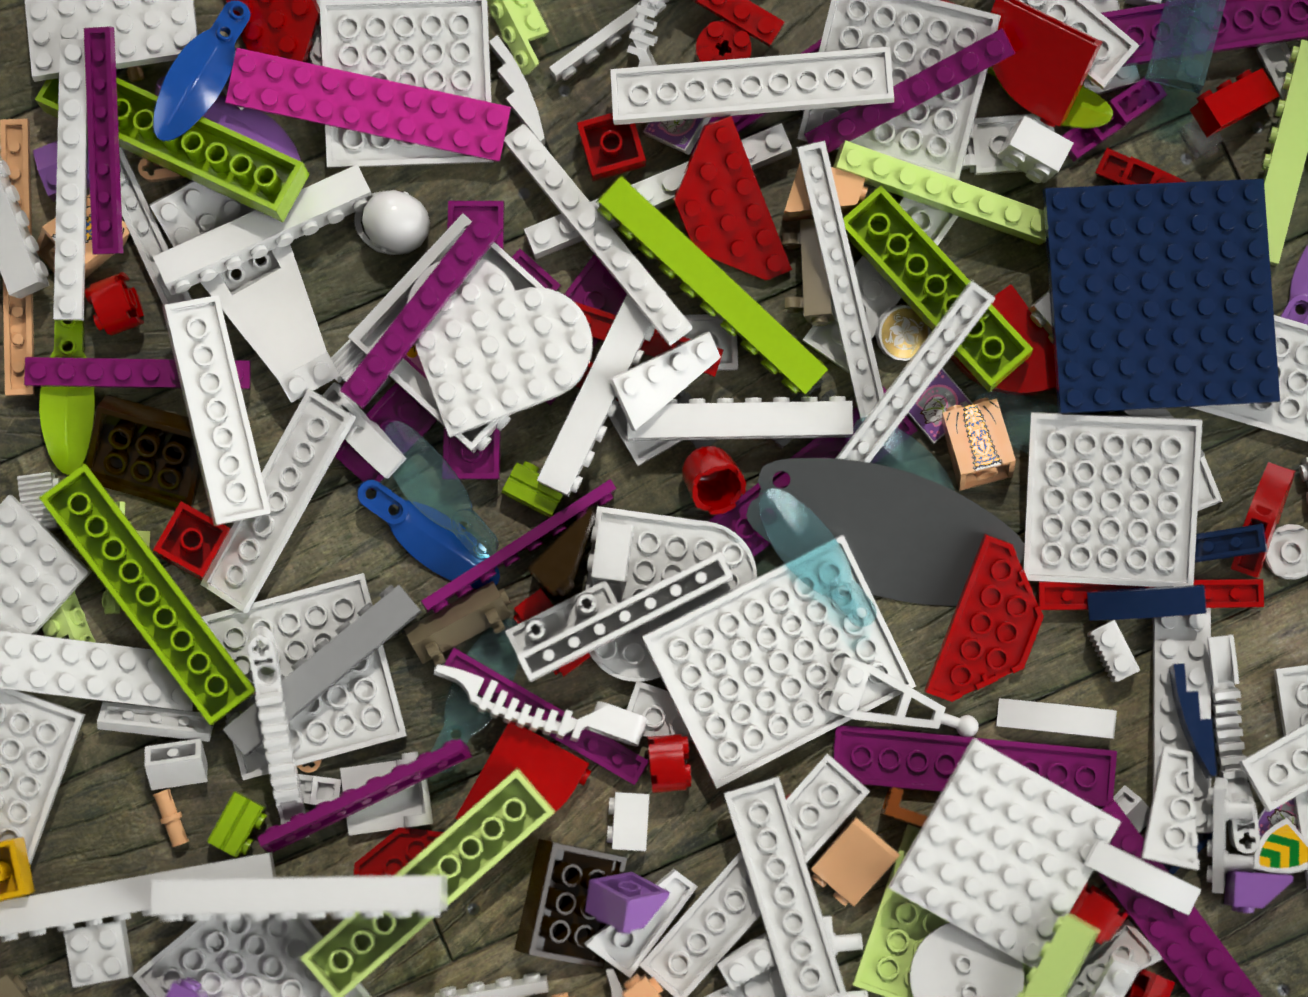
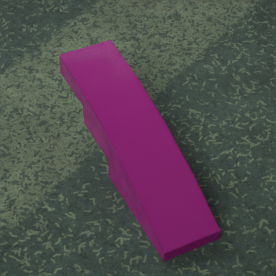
M1150 73L1108 102L1113 110V117L1106 125L1088 129L1072 128L1062 135V137L1073 142L1068 153L1073 162L1121 130L1168 95L1154 75Z

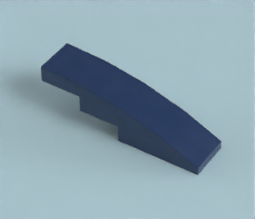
M1203 584L1087 592L1089 621L1207 614Z
M1185 663L1173 664L1169 667L1173 699L1181 728L1205 778L1212 779L1217 776L1212 719L1200 718L1198 691H1187Z

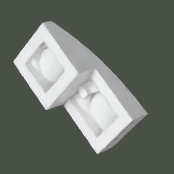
M298 774L304 803L317 805L339 797L341 779Z

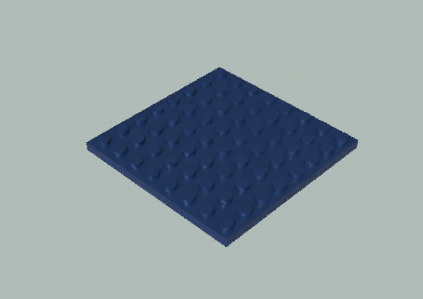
M1264 179L1043 189L1058 414L1280 402Z

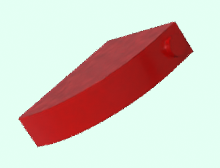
M995 0L991 13L1001 15L998 30L1003 28L1015 51L1014 55L992 66L996 77L1006 92L1023 108L1041 117V122L1052 127L1062 125L1069 115L1103 42L1019 0Z
M1010 284L994 296L995 299L991 304L1033 348V351L1025 362L992 391L1013 396H1030L1051 391L1056 388L1053 344L1050 342L1049 334L1044 327L1040 328L1030 318L1032 313L1028 310L1029 307L1012 284ZM952 354L950 358L960 371L983 387L960 360Z
M510 721L455 819L459 820L516 769L521 770L557 812L568 801L578 784L584 786L592 772L587 769L590 763L526 727H518L516 722Z

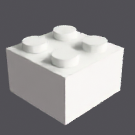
M1024 116L1011 128L996 157L1000 158L1006 167L1014 170L1018 168L1026 173L1028 179L1036 183L1043 182L1045 184L1059 172L1073 142Z
M125 920L64 931L73 987L128 978L134 974Z

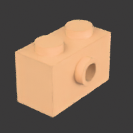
M635 974L624 983L626 988L622 992L624 997H662L660 993L663 989L654 977L649 979L646 974L641 977Z

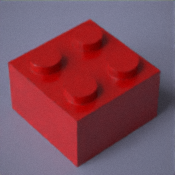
M613 112L577 122V130L593 182L646 167V159L635 123L614 125Z
M181 501L155 545L153 553L202 581L228 535L230 528L224 524L214 526L211 517Z

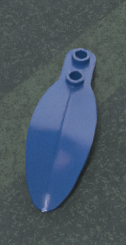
M236 0L228 2L212 27L192 39L171 65L161 86L153 115V130L159 140L171 141L187 132L202 118L220 95L233 67L235 43L250 19V10L243 2ZM233 11H238L241 16L235 15ZM220 31L226 32L228 37L222 36Z
M365 480L358 486V501L386 521L401 546L417 561L438 575L453 581L491 556L470 531L445 513L420 502L404 500L376 480ZM369 488H373L376 492L375 497L372 499L366 497V491ZM393 504L398 507V512L395 515H391L388 511L389 507ZM495 569L497 574L482 583L479 579L471 584L472 588L479 589L491 581L497 585L500 579L499 569Z

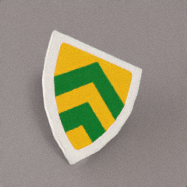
M1288 818L1275 824L1260 839V845L1254 854L1253 870L1269 874H1290L1308 869V841Z

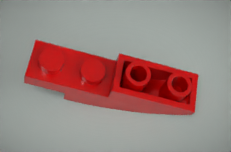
M1106 148L1095 172L1096 175L1119 185L1186 182L1132 156L1128 157L1109 148Z
M1268 462L1243 524V527L1264 524L1267 550L1269 549L1276 525L1279 524L1296 472L1295 470ZM1267 552L1234 557L1231 569L1259 578Z

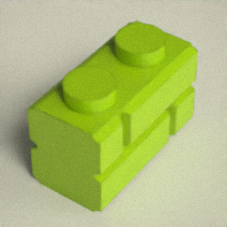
M524 461L523 465L516 463L501 493L548 518L554 516L564 494L537 481L540 469L527 461Z
M234 791L207 842L236 858L240 857L241 853L246 855L254 842L250 838L254 829L260 830L267 818V815L264 814L266 807Z

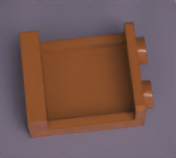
M889 787L880 814L922 827L928 816L899 807L904 790Z

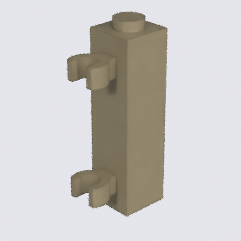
M804 219L800 220L801 233L782 234V243L785 245V250L801 247L803 297H785V309H787V313L804 311V317L808 324L826 326L829 322L836 321V313L814 220Z
M491 581L449 604L439 612L433 613L405 628L404 631L422 664L432 659L435 666L441 665L446 662L442 653L490 627L493 628L496 634L505 630L506 628L502 621L512 616L507 607L511 601L504 588L498 591L494 582Z

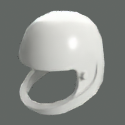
M390 190L372 193L373 197L364 207V211L355 213L357 233L367 245L380 253L389 255L410 253L420 247L429 234L430 219L427 210L420 201L407 192ZM361 217H362V222H363V226H364L365 233L363 232V229H362Z

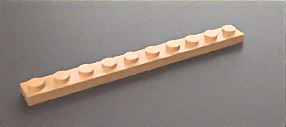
M28 119L0 120V155L2 160L9 166L11 172L9 179L20 195L18 203L29 219L30 224L27 227L30 235H32L30 121ZM3 280L5 395L33 396L35 395V386L24 385L25 357H34L33 293L21 299L10 296Z

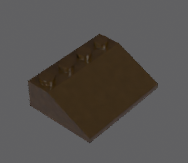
M106 395L99 403L86 465L102 486L176 508L181 501L192 507L202 473L189 418L110 395Z
M591 508L529 568L531 575L555 599L559 596L564 599L575 588L573 582L577 578L593 526L595 525V515Z
M538 839L514 950L532 956L603 969L605 959L584 944L607 925V923H601L596 920V917L585 912L589 882L592 879L624 873L627 857Z

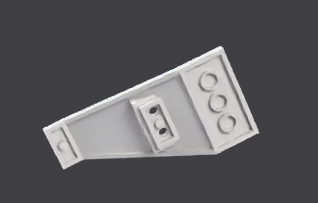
M190 181L149 204L173 247L255 211L253 208L194 181ZM289 244L288 246L277 247L268 251L264 256L266 261L263 264H257L254 258L242 263L237 268L241 271V275L238 278L231 276L233 270H226L217 274L214 279L200 283L211 296L219 295L224 313L275 375L292 403L303 397L308 389L314 391L341 375L326 350L291 245Z

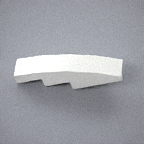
M497 35L489 41V45L503 63V66L497 70L498 76L512 92L506 98L507 105L511 107V110L523 124L526 123L544 145L545 137L538 109L528 83L514 57Z
M999 698L996 726L1114 739L1117 711Z
M1097 838L1084 862V865L1187 915L1190 914L1201 892V889Z

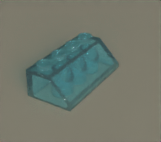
M1166 0L1145 80L1199 94L1205 84L1226 0Z

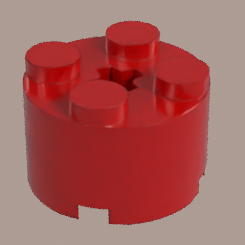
M729 21L711 22L698 36L695 52L696 61L706 62L750 58L751 41L749 34ZM723 47L727 48L728 51L724 56L719 55V50Z
M124 272L92 283L89 288L84 290L87 301L90 305L93 304L96 312L93 315L96 327L99 331L104 329L110 336L144 324V321L139 319L144 316L141 301L135 287L129 288L126 281L130 279Z
M682 734L648 737L652 793L685 791L686 787H691L690 764H684V760L689 759L688 736L682 737Z
M1086 882L1069 913L1101 930L1095 940L1099 944H1102L1105 940L1109 942L1129 916V913L1126 909L1121 913L1120 909L1117 908L1119 903L1094 885L1088 889V882Z

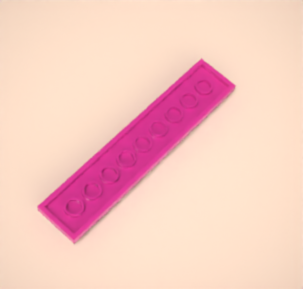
M236 48L225 101L229 105L500 162L511 109L510 106Z

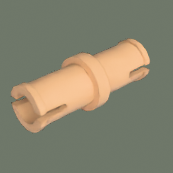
M169 788L153 794V797L156 800L162 817L160 819L161 825H165L173 848L189 842V839L180 819L183 816L181 811H177Z

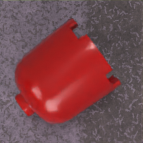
M712 445L700 447L686 458L682 466L683 480L696 507L709 511L712 515L724 514L736 507L735 503L746 492V481L742 472L731 456L720 447Z

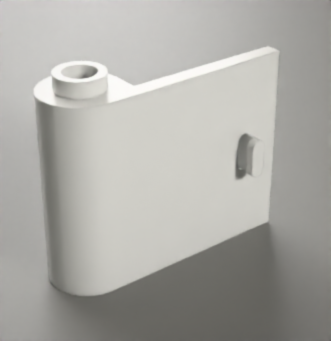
M418 752L401 754V760L340 768L343 792L348 789H357L365 785L373 777H382L390 773L398 765H407L415 761L419 756ZM425 779L346 817L349 836L392 830L399 827L406 828L433 824L428 780Z

